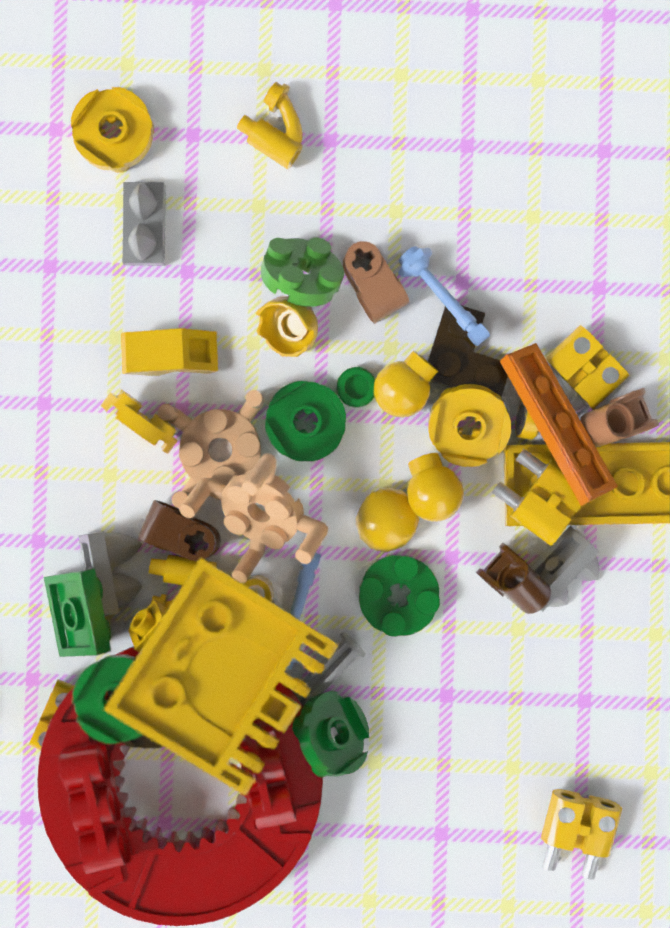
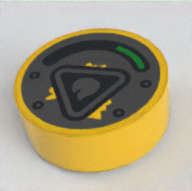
M521 401L516 415L515 435L518 438L533 440L539 430Z

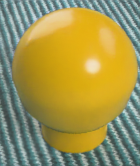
M413 350L405 361L390 363L378 373L374 382V396L377 404L384 412L394 417L404 418L417 414L424 408L430 396L431 387L429 382L438 370Z
M439 453L422 455L408 463L412 478L409 480L407 487L408 503L413 512L420 518L432 522L443 521L452 517L459 510L464 497L463 485L456 473L443 466Z

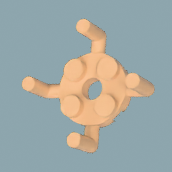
M251 390L246 394V402L238 413L226 409H212L191 419L170 404H163L159 407V417L183 432L179 446V458L190 479L181 491L173 494L172 503L175 507L180 508L202 478H210L227 485L235 475H244L247 470L254 468L261 458V443L251 421L265 402L264 397L259 391ZM219 438L227 439L232 446L231 456L223 462L215 461L209 451L211 443Z
M269 453L262 455L252 470H247L244 475L232 477L227 485L210 478H202L179 508L183 516L193 518L208 496L221 500L222 510L226 516L223 520L225 527L233 534L244 535L250 539L248 550L232 573L233 578L240 583H245L264 555L265 546L271 549H280L293 538L297 530L306 533L307 535L295 556L299 562L308 564L328 533V527L324 522L304 515V508L300 499L298 498L295 502L288 493L290 486L283 479L275 475L277 460L274 455ZM256 503L263 505L265 511L261 510Z

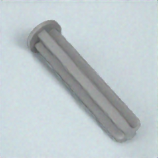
M345 632L340 634L342 640L338 643L339 646L329 660L325 657L320 662L326 666L322 673L310 672L303 680L311 689L308 696L303 697L293 690L303 706L313 696L322 694L358 655L362 658L366 655L365 651Z

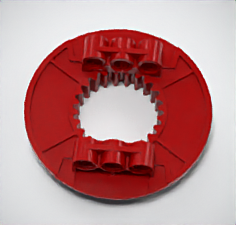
M132 646L114 655H128L137 658L139 652ZM278 681L274 689L298 703L301 707L295 717L300 715L303 705L296 694ZM74 687L68 692L54 713L42 742L37 774L38 802L46 834L55 853L65 869L88 892L89 896L105 907L138 921L166 926H190L215 922L251 907L272 892L290 874L304 854L312 838L318 820L323 789V777H318L314 774L311 765L303 755L298 738L293 733V720L284 733L259 717L255 718L253 724L261 727L279 740L275 749L261 745L248 734H245L238 747L255 754L265 764L261 772L257 773L240 763L241 769L252 775L256 779L246 795H237L235 808L228 810L226 821L222 819L217 820L215 832L208 827H204L200 838H197L192 831H188L185 839L180 840L177 831H172L166 838L162 836V828L159 826L152 831L147 830L148 820L146 818L138 821L134 819L137 811L136 807H125L129 794L127 792H120L125 783V778L120 776L126 763L123 760L128 754L130 747L122 742L114 744L103 743L89 736L81 728L77 720L78 715L75 711V703L73 704Z

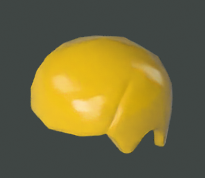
M282 295L268 301L256 312V315L260 316L257 334L264 338L270 349L280 356L298 357L314 345L318 335V319L312 307L299 306L287 302L289 296Z
M391 487L372 491L361 504L355 518L360 539L372 550L385 553L404 547L416 533L419 523V516L411 509L407 494L402 490Z

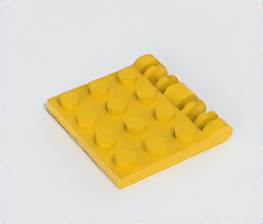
M200 558L104 710L239 793L246 795L256 779L245 770L229 762L230 758L232 757L257 773L261 772L265 764L255 754L238 747L245 734H248L261 745L275 749L279 740L261 727L253 724L255 718L259 717L285 733L301 706L274 689L278 681L303 697H307L311 689L304 681L285 673L288 665L294 658L311 672L321 674L326 666L299 649L300 646L304 643L330 660L339 645Z

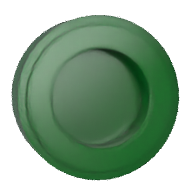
M351 367L345 370L337 380L336 390L338 397L345 405L352 408H361L368 405L375 397V377L370 371L362 367Z

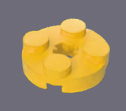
M111 87L112 89L102 91L96 89L82 97L73 110L71 116L73 141L81 156L94 167L122 173L139 163L146 156L153 142L155 127L146 105L133 92L122 87ZM116 120H119L123 123V126L119 127L122 133L118 137L113 136L108 139L103 136V134L107 133L105 129H102L106 122L114 124Z
M476 384L449 387L440 394L439 399L430 410L428 418L429 438L435 448L441 453V456L448 462L462 467H476L487 463V459L494 457L497 452L499 455L505 449L511 434V420L502 397L491 389ZM468 416L475 417V422H481L480 429H473L471 435L463 434V427L459 429L457 427L458 423L465 420Z
M121 390L118 395L110 392L100 406L105 411H108L111 405L118 409L115 413L117 415L115 418L153 446L159 440L163 441L161 449L166 454H169L178 442L174 437V434L177 432L175 427L161 419L156 413L152 419L141 413L139 410L142 408V403L124 390Z

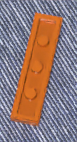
M537 343L503 357L500 363L580 505L582 506L617 488L615 480Z

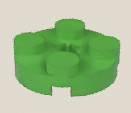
M318 237L309 240L273 238L269 242L260 269L263 283L272 293L276 295L278 289L282 293L289 295L287 302L306 307L322 306L330 302L333 294L339 292L344 278L343 265L338 257L331 252L330 243Z

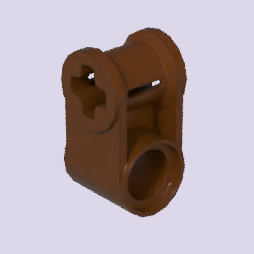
M153 500L138 535V539L151 546L173 552L192 561H199L200 558L205 560L218 551L221 544L220 533L216 527L195 517L186 518L180 513L179 508L159 500ZM203 532L205 533L203 540L209 544L208 547L197 551L195 549L197 543L191 540V538Z
M502 542L499 546L500 552L484 569L479 568L475 573L499 595L505 596L521 611L527 614H534L543 609L549 602L551 588L516 552Z

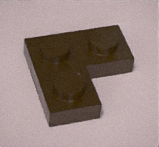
M461 305L475 317L477 324H483L485 312ZM445 306L427 360L438 370L430 382L447 388L463 384L481 385L502 397L508 375L500 360L474 352L475 344L469 339L467 330L464 331L456 322L457 319Z

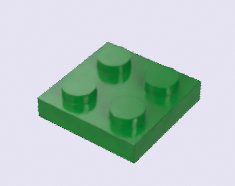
M95 568L43 577L59 657L97 656L112 652L110 645L111 627L104 616L101 601L103 587L101 581L96 576Z

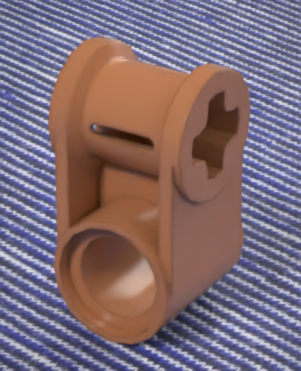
M360 241L348 248L343 260L344 274L373 324L410 303L401 282L391 271L379 249L374 244ZM357 254L362 259L370 258L371 261L367 267V272L363 267H358L357 269L353 267Z
M644 387L614 398L608 404L581 416L580 421L595 447L626 439L659 426L658 420L652 419L643 396L646 393Z

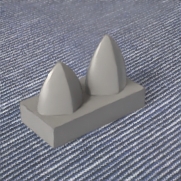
M123 182L122 263L125 266H165L166 185L164 182Z
M571 525L531 566L551 588L550 600L541 609L542 612L547 607L567 605V586L574 579L581 581L599 580L600 568L597 555L600 551Z
M104 531L78 535L85 570L95 568L96 576L101 581L103 587L101 601L104 616L119 613V608L126 606L137 596L142 588V584L129 575L112 573L111 569L131 559L141 548L142 542L129 535L115 532L104 533Z

